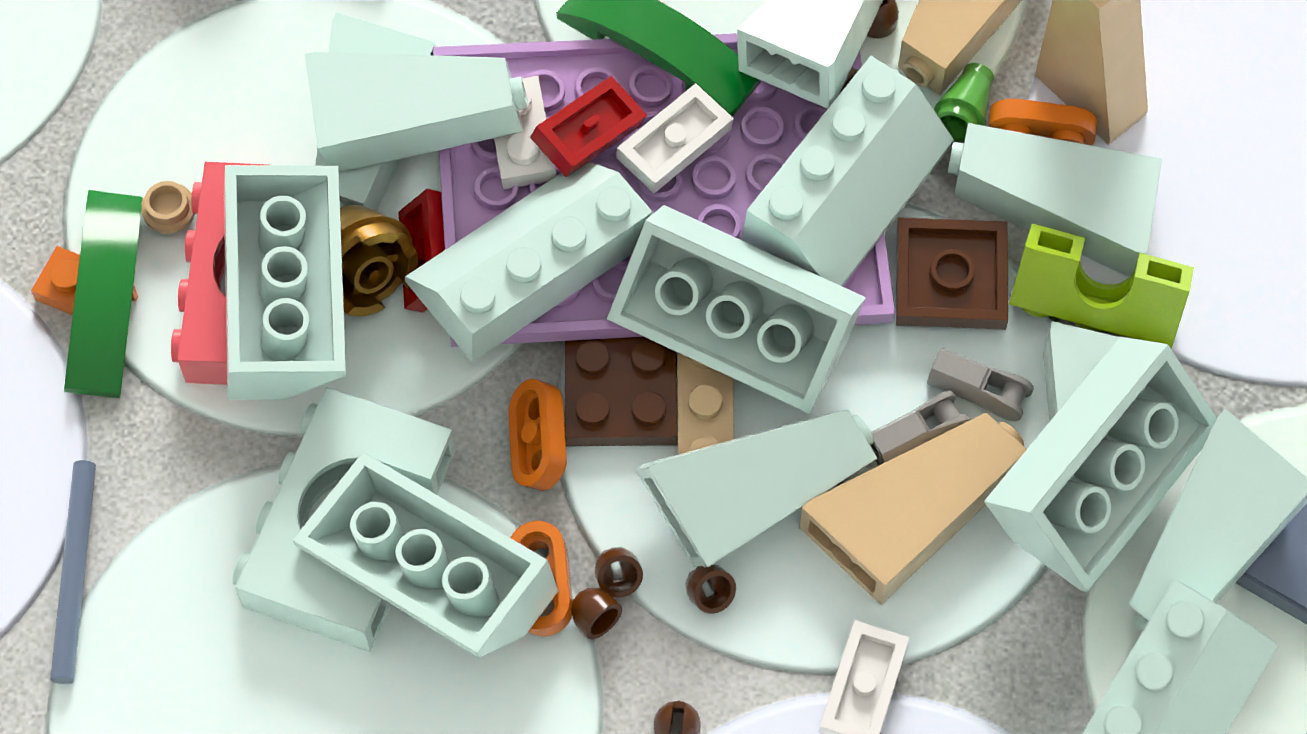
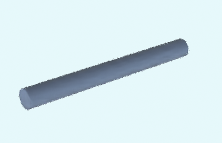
M86 460L75 461L72 470L50 681L58 684L73 683L75 675L96 464Z

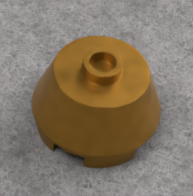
M361 205L341 207L340 225L344 312L350 316L371 315L386 308L381 301L393 294L401 283L406 288L409 287L405 282V276L418 268V254L413 248L410 232L400 221Z

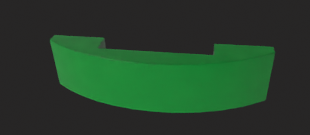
M567 0L556 12L558 20L590 39H604L607 36L684 81L686 91L696 83L732 117L761 83V80L739 71L738 55L721 40L690 18L659 0Z
M88 190L64 392L120 398L136 266L142 196Z

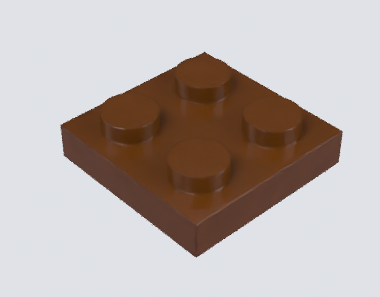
M898 217L896 226L895 326L1006 330L1008 324V221Z
M646 337L565 341L566 446L677 445L676 351Z

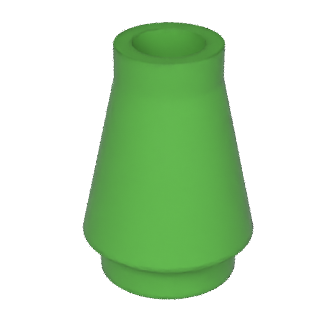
M967 64L960 77L934 107L935 113L956 142L965 141L968 123L985 125L990 88L994 81V74L983 64Z

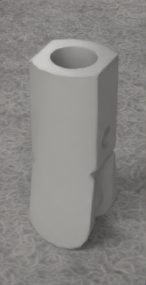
M940 348L927 379L928 385L943 391L951 390L955 396L973 402L1009 421H1019L1022 418L1023 409L1020 407L1024 397H1030L1034 390L1033 384L1022 376L988 367L944 348ZM988 384L1003 390L1001 395L986 391Z
M953 391L942 392L911 412L871 431L874 442L870 447L877 457L875 459L877 465L879 466L970 421L971 419L968 414H960L953 402L956 400V396ZM935 415L940 425L930 429L925 420Z

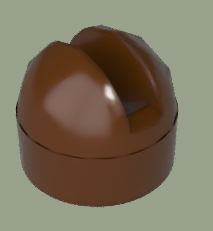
M895 0L882 1L867 33L868 37L884 38L895 31L899 17V9Z
M613 547L602 551L597 558L595 577L599 587L612 597H625L639 588L643 579V570L635 554L624 547ZM619 561L623 578L613 580L611 564Z
M714 564L709 567L698 566L688 574L685 582L686 594L690 601L701 611L708 614H715L725 610L732 603L736 594L734 578L722 567ZM705 581L714 592L706 597L702 588Z
M587 588L579 592L573 599L571 613L575 625L588 639H596L606 634L617 623L622 614V606L606 591L600 588Z
M683 701L668 702L655 715L654 734H670L673 712L684 713L681 734H700L701 721L699 714L688 703Z

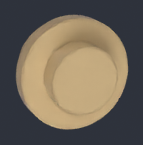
M161 181L152 185L141 202V213L146 225L162 234L177 233L189 226L195 217L191 206V191L174 181Z

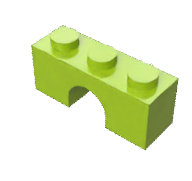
M1031 224L1009 305L1020 307L1024 312L1035 317L1046 318L1053 316L1074 322L1083 329L1096 332L1107 331L1132 339L1168 344L1172 349L1189 296L1194 267L1139 253L1135 269L1130 277L1117 284H1102L1091 279L1081 265V254L1085 242L1084 237Z

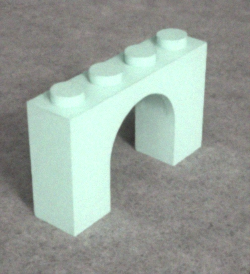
M325 387L319 403H311L304 414L301 424V434L304 436L296 453L289 452L281 465L278 477L281 487L274 502L267 501L260 511L256 523V533L259 534L251 553L244 552L240 556L234 570L233 584L236 585L235 589L244 608L371 652L391 604L295 546L292 540L306 524L307 517L316 501L338 484L362 452L437 495L455 455L453 432L450 428Z

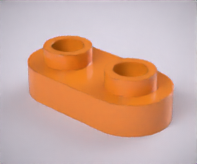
M1011 98L997 101L990 107L988 127L1092 146L1096 139L1097 118L1092 112L1081 107Z
M528 379L517 387L509 404L511 470L518 484L545 491L552 488L559 481L567 466L563 399L561 392L556 386L536 379Z
M530 521L518 527L510 538L533 552L542 548L549 550L546 559L558 588L557 594L551 600L554 603V609L547 616H539L528 631L532 635L546 637L562 631L572 618L573 595L568 549L560 531L554 525L545 521Z

